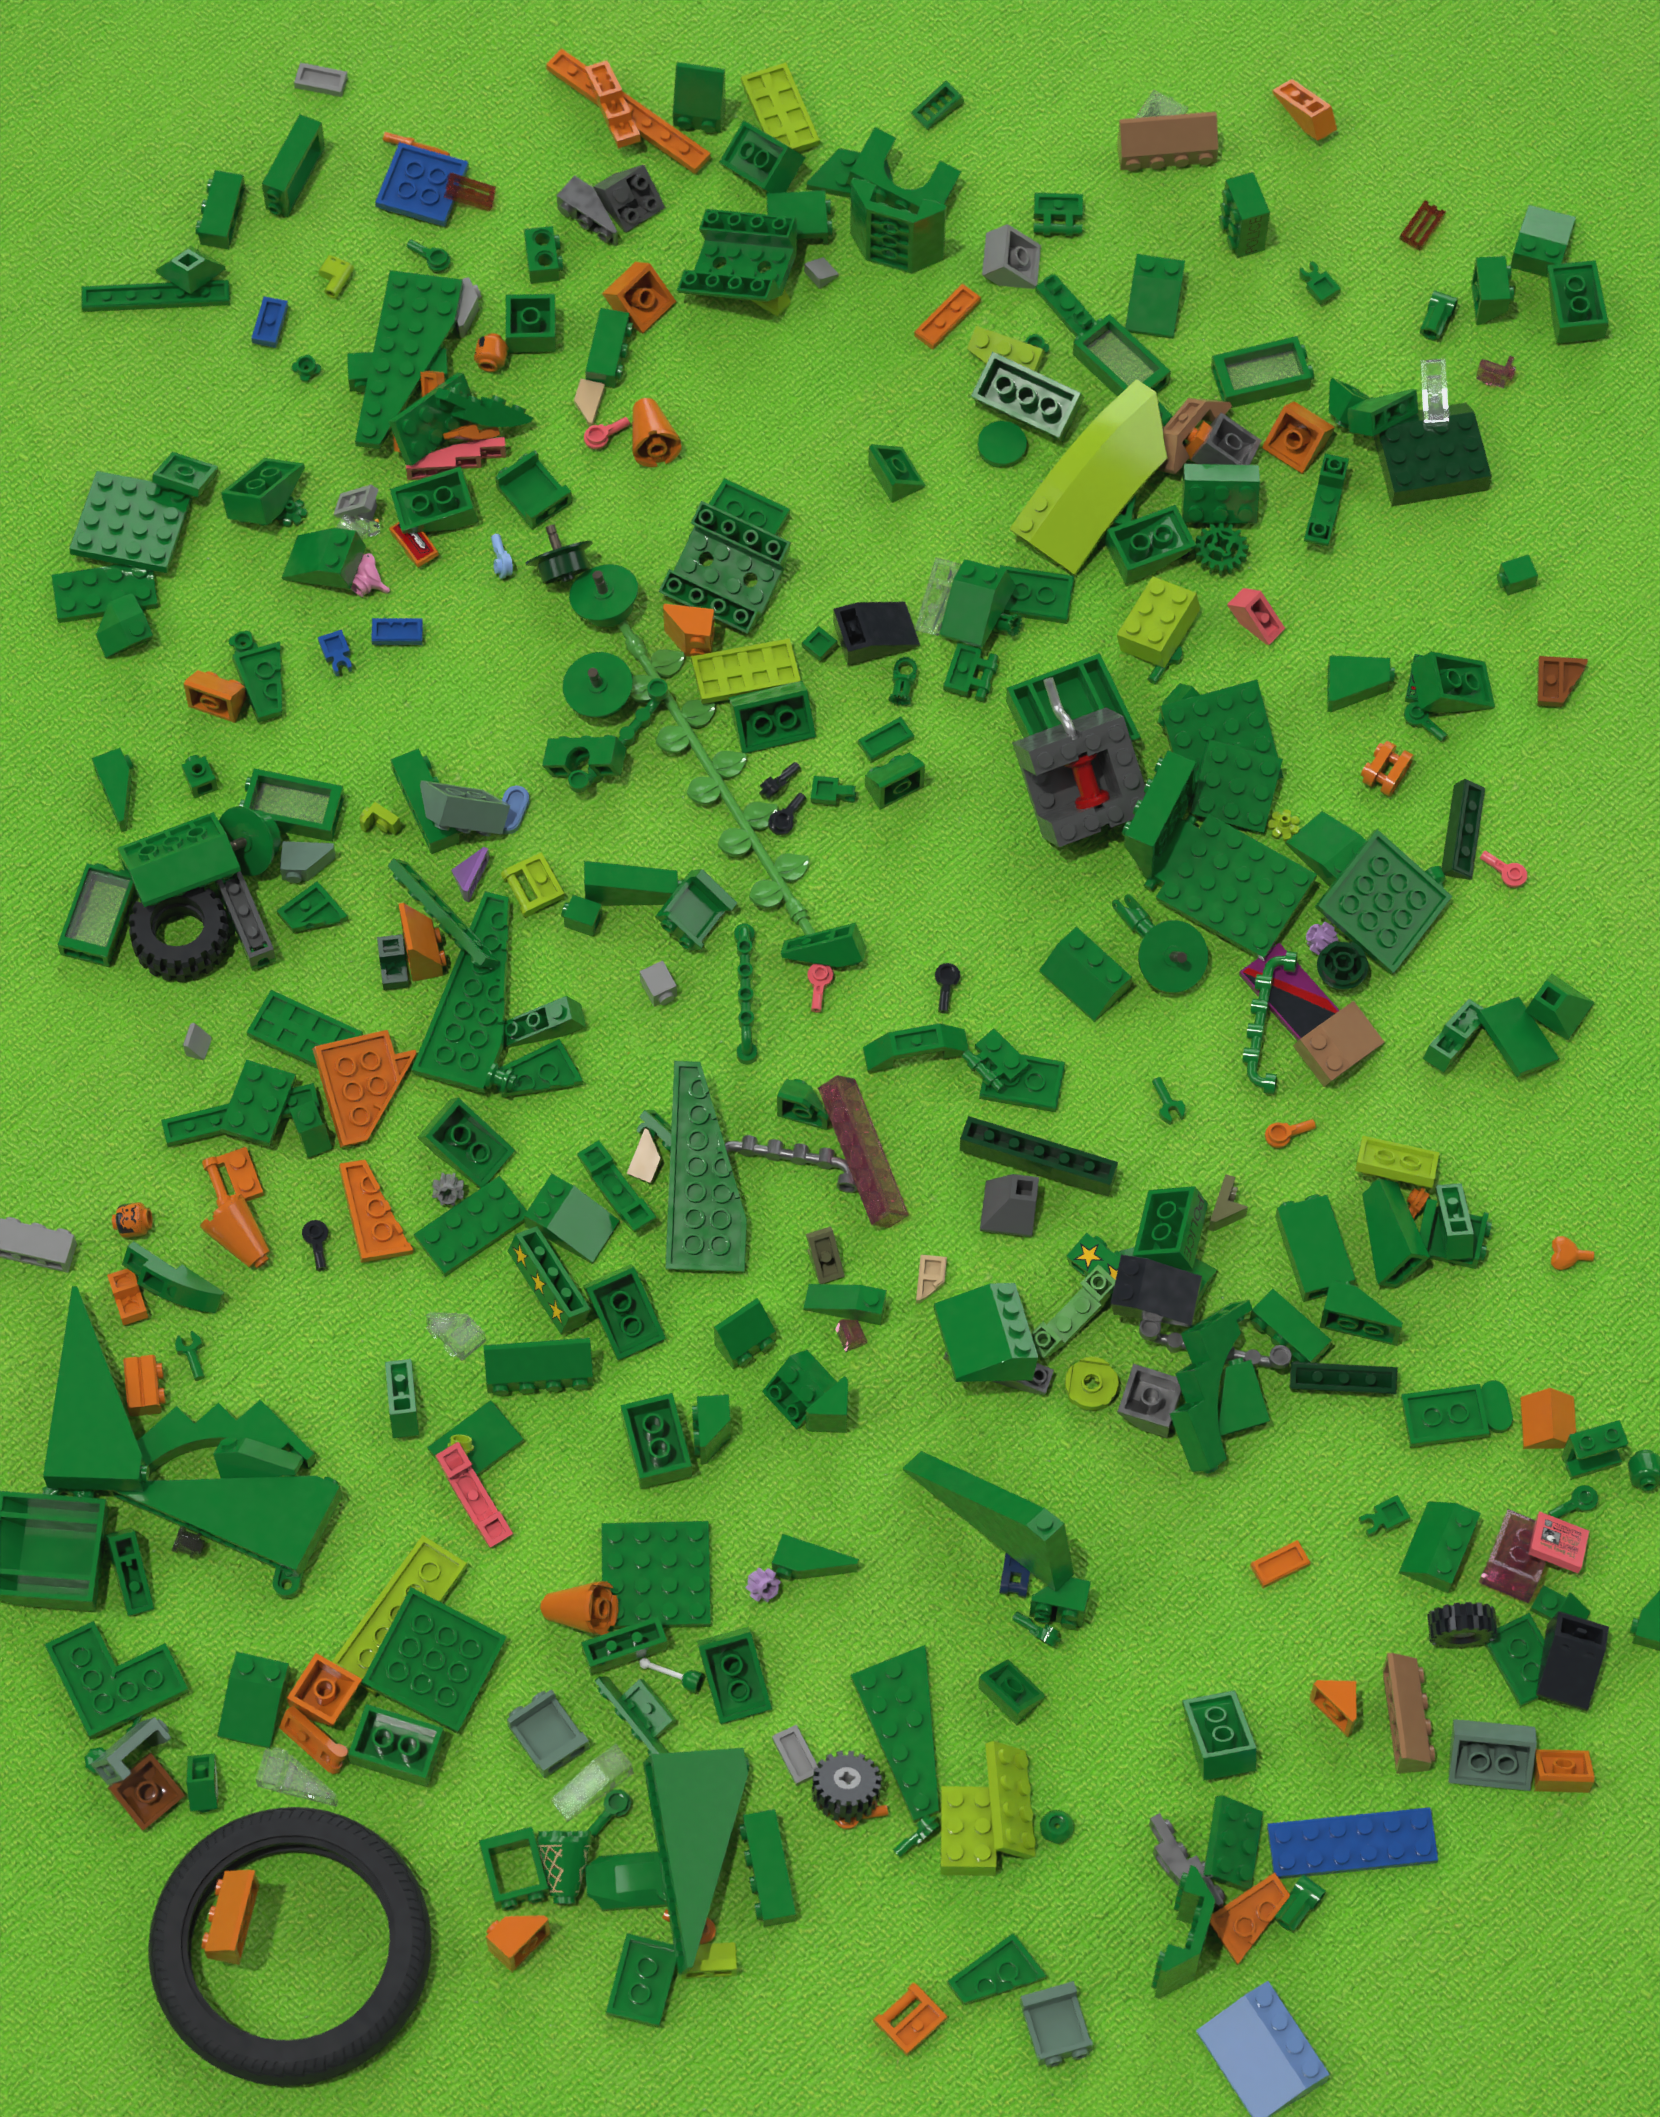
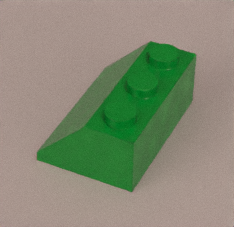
M802 681L728 698L742 753L816 737L808 691Z
M1077 926L1057 944L1039 970L1048 981L1093 1022L1097 1021L1131 989L1132 976Z
M1428 1501L1400 1567L1399 1574L1449 1594L1481 1513L1457 1503Z

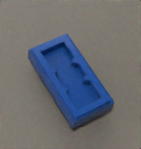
M372 618V645H422L423 618Z

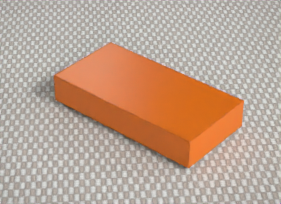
M1296 1540L1252 1562L1250 1567L1264 1589L1310 1566L1311 1562L1299 1541Z

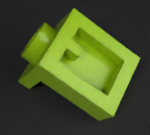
M374 802L370 808L366 807L359 818L361 830L365 833L374 823L381 831L385 833L389 831L393 835H396L401 829L399 817L377 802Z

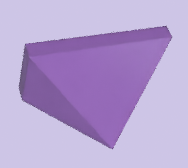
M486 847L481 848L451 870L464 901H470L490 860L489 850Z

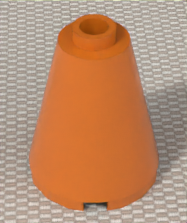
M642 398L633 405V456L637 463L647 467H658L657 463L665 461V464L670 463L681 451L680 437L656 401L651 398Z
M239 1194L238 1198L234 1196L213 1212L214 1215L211 1221L206 1218L201 1223L200 1228L249 1268L253 1266L259 1268L269 1260L267 1255L270 1253V1250L242 1194Z
M596 1581L548 1593L542 1600L540 1609L546 1620L594 1635H604L610 1632L607 1631L608 1628L614 1626L617 1621L618 1599L617 1595H612L610 1588H613L610 1583Z

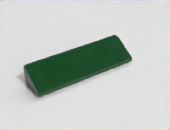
M1467 779L1455 783L1453 787L1442 870L1445 876L1471 880L1485 787Z
M1291 1362L1289 1388L1397 1394L1398 1367Z

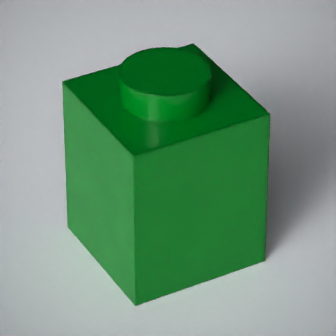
M1529 554L1501 563L1499 573L1497 574L1498 584L1501 588L1505 589L1507 596L1536 587L1538 573Z
M576 895L572 896L570 903L566 902L561 913V916L564 917V927L592 937L603 915L602 904Z

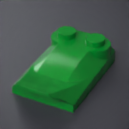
M658 1851L598 1856L594 1861L586 1864L587 1897L594 1900L602 1911L667 1907Z

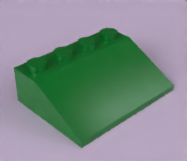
M1167 751L1164 759L1159 758L1154 770L1157 773L1153 780L1149 778L1144 788V793L1146 794L1142 801H1137L1133 810L1135 816L1132 822H1126L1122 835L1125 836V848L1144 875L1149 879L1153 877L1156 861L1165 847L1168 836L1173 832L1178 818H1183L1194 796L1196 762L1171 751Z
M990 1283L934 1303L933 1308L955 1382L1033 1380L1038 1354L1015 1283Z

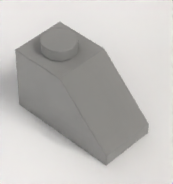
M469 277L462 279L463 288L455 323L460 339L466 336L479 310L478 299H481L478 286L472 285Z

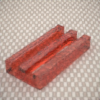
M451 172L449 173L444 198L486 211L492 209L496 190L495 186ZM455 182V183H458V184H461V185H465V186H468V187H471V188H464V187H461V186H458V185H454L453 183ZM474 189L487 192V193H489V195H486V194L477 192V191L474 190Z
M1424 200L1401 233L1399 240L1421 251L1444 218L1446 211L1443 209L1440 211L1436 205L1430 206L1429 202ZM1427 211L1428 213L1425 215V217L1423 218L1419 226L1416 228L1412 236L1408 238V235L1413 230L1419 219L1422 217L1424 212ZM1435 215L1436 218L1419 242H1416L1415 240L1430 218Z

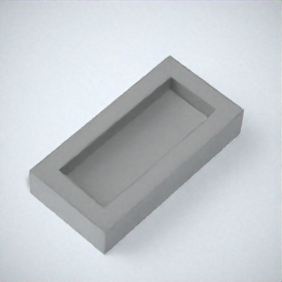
M300 63L294 86L298 89L342 97L348 76L346 71Z
M797 1725L773 1735L772 1740L795 1785L798 1786L813 1779L815 1767H818Z

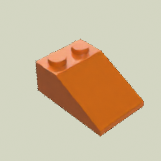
M405 903L398 904L412 981L443 976L442 966L447 965L444 950H438L437 943H442L439 927L434 928L431 918Z

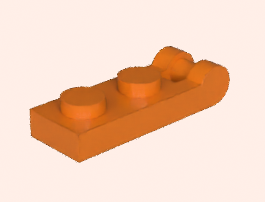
M294 1706L287 1709L279 1728L326 1771L332 1774L339 1773L343 1765L342 1761L345 1760L348 1754L347 1748L344 1745L334 1743Z

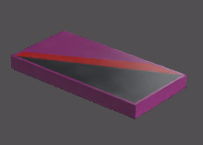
M1280 943L1271 949L1264 961L1257 958L1239 973V976L1258 997L1260 990H1255L1256 975L1263 974L1265 964L1271 958L1286 956L1287 951ZM1298 963L1296 964L1295 973L1285 972L1284 966H1278L1274 969L1268 1008L1297 1041L1340 1011Z

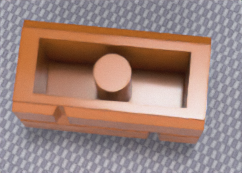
M155 1355L124 1358L129 1415L134 1417L161 1413V1404H166L164 1388H159V1379H164L162 1363H157Z

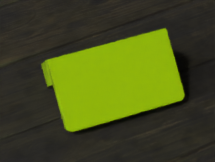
M733 1942L699 1944L694 1965L687 1973L682 1975V1979L737 1976L736 1944Z

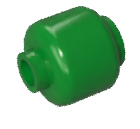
M1651 1450L1637 1451L1628 1462L1631 1484L1643 1491H1652L1660 1485V1456Z

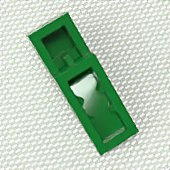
M1468 999L1445 1024L1442 1032L1432 1041L1423 1059L1445 1073L1482 1026L1476 1015L1484 1008Z

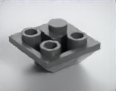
M645 165L615 173L593 186L605 210L624 232H627L665 208Z
M1011 1174L987 1180L980 1231L1032 1237L1039 1177Z

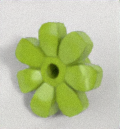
M1287 809L1283 811L1282 815L1277 811L1274 812L1271 816L1272 820H1269L1267 823V828L1273 830L1271 835L1276 839L1282 835L1283 841H1287L1291 838V834H1297L1300 830L1297 826L1300 822L1297 816L1291 817V811Z

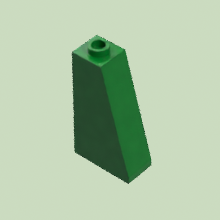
M584 861L585 899L602 904V906L664 905L683 881L678 880L677 870Z
M1378 1178L1362 1194L1376 1281L1378 1285L1398 1288L1430 1256L1398 1183Z

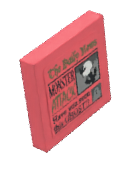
M1539 1511L1535 1520L1528 1554L1572 1572L1579 1573L1583 1564L1589 1530Z

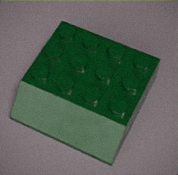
M1466 402L1418 410L1417 414L1373 436L1392 507L1489 490L1492 475L1475 412Z

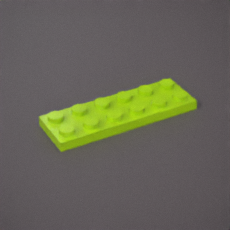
M422 1535L332 1662L363 1680L410 1587L442 1603L467 1568V1563ZM362 1684L359 1685L367 1692L376 1696L377 1692Z

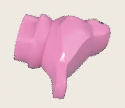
M363 554L351 589L361 597L370 593L371 589H377L386 594L390 591L381 582L376 569L375 557L372 554Z

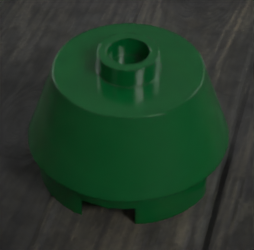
M1334 941L1320 952L1317 959V970L1322 980L1330 988L1344 991L1356 987L1365 979L1368 973V960L1362 948L1356 943Z

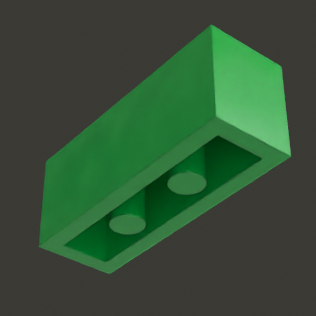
M215 170L213 179L208 180L207 193L209 194L207 200L204 199L202 202L201 214L203 216L202 220L197 221L195 230L196 235H199L200 245L229 250L245 191L244 175Z
M600 308L585 371L586 380L605 384V387L615 388L617 379H622L624 366L621 365L622 358H627L629 347L626 344L627 337L631 338L633 333V323H630L628 312Z
M1274 1289L1251 1311L1250 1320L1254 1328L1259 1332L1264 1331L1270 1336L1271 1342L1275 1346H1286L1291 1352L1293 1362L1317 1363L1330 1350L1332 1340Z
M659 1616L581 1642L582 1652L590 1675L668 1650L667 1639Z

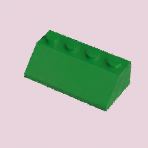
M590 1338L483 1345L488 1393H493V1395L503 1396L509 1392L516 1391L522 1394L534 1393L535 1390L546 1389L548 1392H557L562 1390V1388L571 1387L575 1390H584L588 1386H594Z

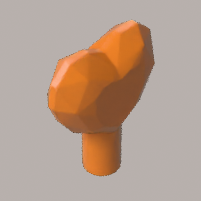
M1557 1236L1552 1241L1554 1254L1551 1257V1264L1555 1269H1568L1578 1260H1594V1251L1579 1250L1576 1244L1565 1236Z

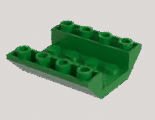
M852 178L850 234L866 261L913 274L944 259L947 205L936 200L923 199L916 215L905 209L899 210L889 207L885 203H876V185L864 179Z
M706 209L699 227L705 240L694 271H683L677 292L765 302L781 296L797 255L796 217ZM726 262V265L716 269L719 263ZM764 267H771L765 273H760Z
M701 501L691 521V524L694 525L691 535L674 571L668 570L659 593L690 607L714 609L715 619L749 634L765 613L786 567L791 542ZM705 553H711L713 555L712 564L707 567L702 566L701 557ZM749 574H756L758 582L754 587H747L745 584V578Z
M214 812L117 848L119 861L123 869L127 870L132 877L137 895L144 907L157 905L162 900L173 896H181L186 891L197 887H205L210 882L221 878H229L241 871L227 834Z
M1190 1865L1189 1872L1182 1873L1173 1909L1178 1911L1177 1920L1192 1924L1185 1948L1168 1944L1166 1952L1160 1951L1151 1986V1988L1156 1989L1154 1997L1158 1999L1191 1983L1195 1978L1215 1905V1899L1196 1866Z

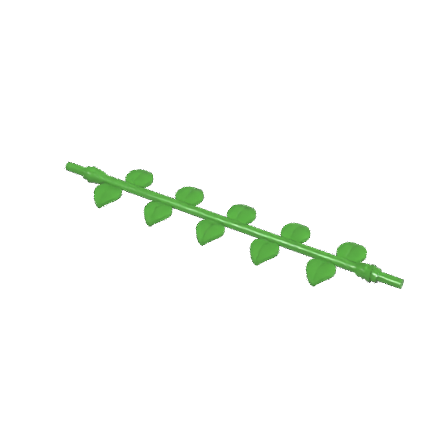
M625 620L618 624V627L626 639V649L641 663L647 675H635L632 677L633 688L630 698L638 702H648L651 699L648 696V683L656 678L661 679L660 676L670 677L675 675L683 664L684 652L662 649L656 651L650 660L643 639L634 634ZM668 690V695L663 701L678 726L663 727L658 733L656 744L663 751L669 753L682 752L686 749L688 743L690 744L709 777L694 778L689 784L686 794L692 801L702 805L713 803L721 795L741 828L725 830L720 836L718 847L724 853L731 856L744 855L749 851L750 847L755 851L771 880L756 882L751 889L750 900L759 907L772 908L777 906L783 898L791 921L799 925L805 935L816 933L808 921V910L803 907L798 899L794 898L785 881L793 882L799 880L804 875L809 864V857L786 853L780 855L774 865L753 829L763 830L768 828V819L772 813L777 811V805L752 802L742 812L722 777L729 779L740 774L746 762V754L720 751L711 761L691 726L698 728L708 724L714 714L715 703L702 704L701 700H690L680 710Z

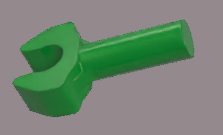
M1180 646L1165 668L1158 665L1155 666L1147 678L1150 683L1156 684L1169 664L1178 665L1180 663L1182 647Z
M1161 1077L1152 1080L1163 1103V1107L1159 1110L1161 1120L1171 1125L1170 1110L1177 1111L1178 1116L1183 1120L1185 1113L1183 1101L1172 1100Z
M191 1331L192 1344L190 1346L183 1345V1341L180 1335H178L175 1347L178 1355L187 1356L194 1380L199 1381L205 1378L197 1355V1351L203 1345L200 1337Z

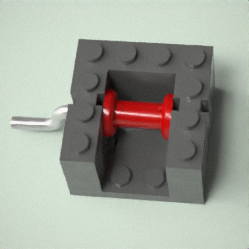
M1047 678L1044 680L1045 688L1054 714L1062 724L1012 742L1042 837L1061 847L1101 832L1100 827L1105 825L1112 828L1133 820L1135 816L1133 814L1134 807L1138 800H1143L1146 793H1144V780L1124 717L1108 708H1103L1071 720L1062 707L1054 679Z

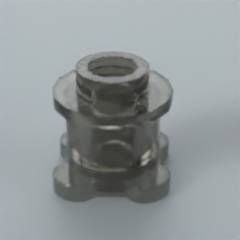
M181 1526L173 1544L172 1552L178 1553L180 1551L190 1555L191 1559L195 1555L200 1556L205 1545V1540L201 1539L202 1533L197 1535L186 1531L187 1528Z

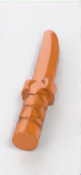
M385 132L383 136V141L388 143L391 142L398 145L400 142L443 155H450V153L442 149L415 142L414 138H407Z

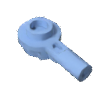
M494 534L491 536L493 549L497 556V559H494V572L499 575L500 579H504L506 576L512 575V559L510 554L504 551L501 536Z

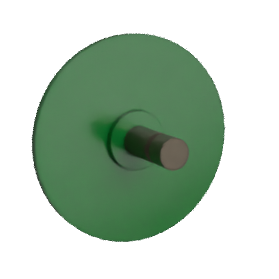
M606 564L593 567L581 574L573 583L569 594L571 607L577 615L595 626H616L625 621L632 613L639 590L638 582L634 574L623 566Z
M594 652L580 657L568 668L563 679V694L568 705L575 712L592 718H604L618 712L628 701L633 688V678L627 664L618 656L606 652Z
M235 806L226 810L220 817L219 822L227 834L241 873L247 876L263 873L268 869L273 857L280 848L281 836L276 822L269 814L261 810H252L244 806Z
M1178 920L1161 922L1152 927L1141 941L1138 952L1139 967L1144 978L1153 987L1170 993L1185 991L1194 986L1206 970L1208 963L1206 942L1201 933L1186 922Z

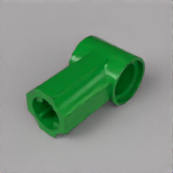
M1434 290L1427 308L1428 312L1420 328V333L1426 339L1432 341L1440 339L1448 318L1451 319L1458 298Z
M1303 1874L1291 1890L1290 1897L1277 1912L1274 1919L1285 1930L1293 1933L1310 1910H1314L1326 1890Z

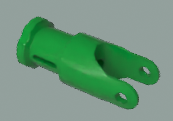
M1130 894L1124 897V901L1129 908L1124 907L1119 900H1113V909L1133 932H1137L1142 939L1155 926L1150 920V915Z

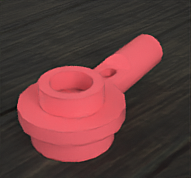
M624 417L607 426L602 424L593 425L584 433V442L592 449L603 448L608 443L609 436L630 426V422L627 417Z
M1486 850L1480 856L1482 861L1501 873V879L1508 887L1517 888L1525 883L1527 871L1522 865L1518 863L1506 864Z
M815 963L809 968L807 975L813 987L811 1011L819 1013L822 1008L823 992L827 985L832 982L833 971L828 965Z

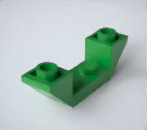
M1325 453L1304 542L1328 547L1340 503L1349 458Z
M941 1023L888 1032L863 1047L868 1072L893 1068V1061L896 1059L943 1051L944 1059L962 1056L964 1052L969 1050L965 1029Z

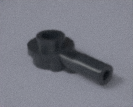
M793 762L782 771L779 777L773 779L770 776L760 785L762 790L759 794L770 799L788 783L787 780L801 769L799 764Z
M798 793L786 809L783 808L781 811H775L770 815L768 826L773 833L783 836L792 830L793 815L806 800L804 794Z
M951 963L941 964L935 971V980L941 986L938 1012L943 1014L948 1013L951 988L956 986L960 980L958 967Z
M312 1220L304 1225L302 1237L313 1248L316 1270L324 1271L327 1267L323 1245H325L328 1237V1229L323 1222Z

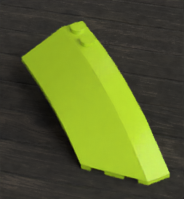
M1136 379L1111 402L1083 431L1053 467L1012 524L1010 530L1018 538L1076 576L1118 515L1166 459L1168 460L1157 392Z

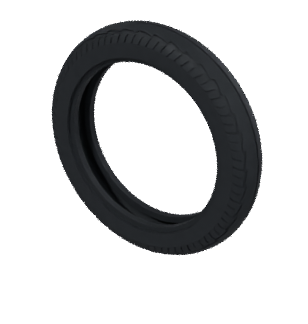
M304 1807L268 1809L240 1817L210 1833L194 1846L174 1869L160 1894L153 1914L148 1946L149 1969L153 1988L165 2017L184 2043L202 2059L228 2074L247 2081L275 2086L306 2085L332 2079L362 2065L388 2045L403 2028L419 2001L427 1979L432 1945L431 1926L425 1899L413 1873L401 1856L376 1833L352 1819L325 1810ZM282 1853L315 1854L339 1862L351 1869L377 1895L388 1918L390 1933L388 1958L384 1972L377 1987L365 2004L353 2016L335 2028L319 2035L295 2040L262 2038L244 2032L229 2024L209 2006L201 1995L195 1983L191 1962V1945L197 1919L210 1895L215 1891L218 1879L223 1880L225 1871H236L263 1857Z

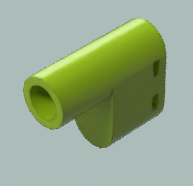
M328 255L318 271L321 277L330 280L324 290L328 297L337 299L354 271L352 264Z

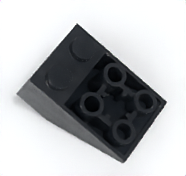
M856 602L833 609V624L847 665L920 646L906 602Z
M1558 1611L1547 1624L1536 1696L1587 1711L1606 1651L1609 1627Z

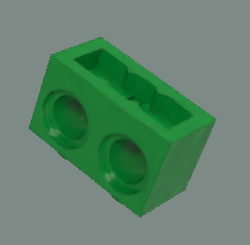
M553 226L524 229L530 284L560 281L559 271H564L562 256H557L556 250H561L559 235H554Z

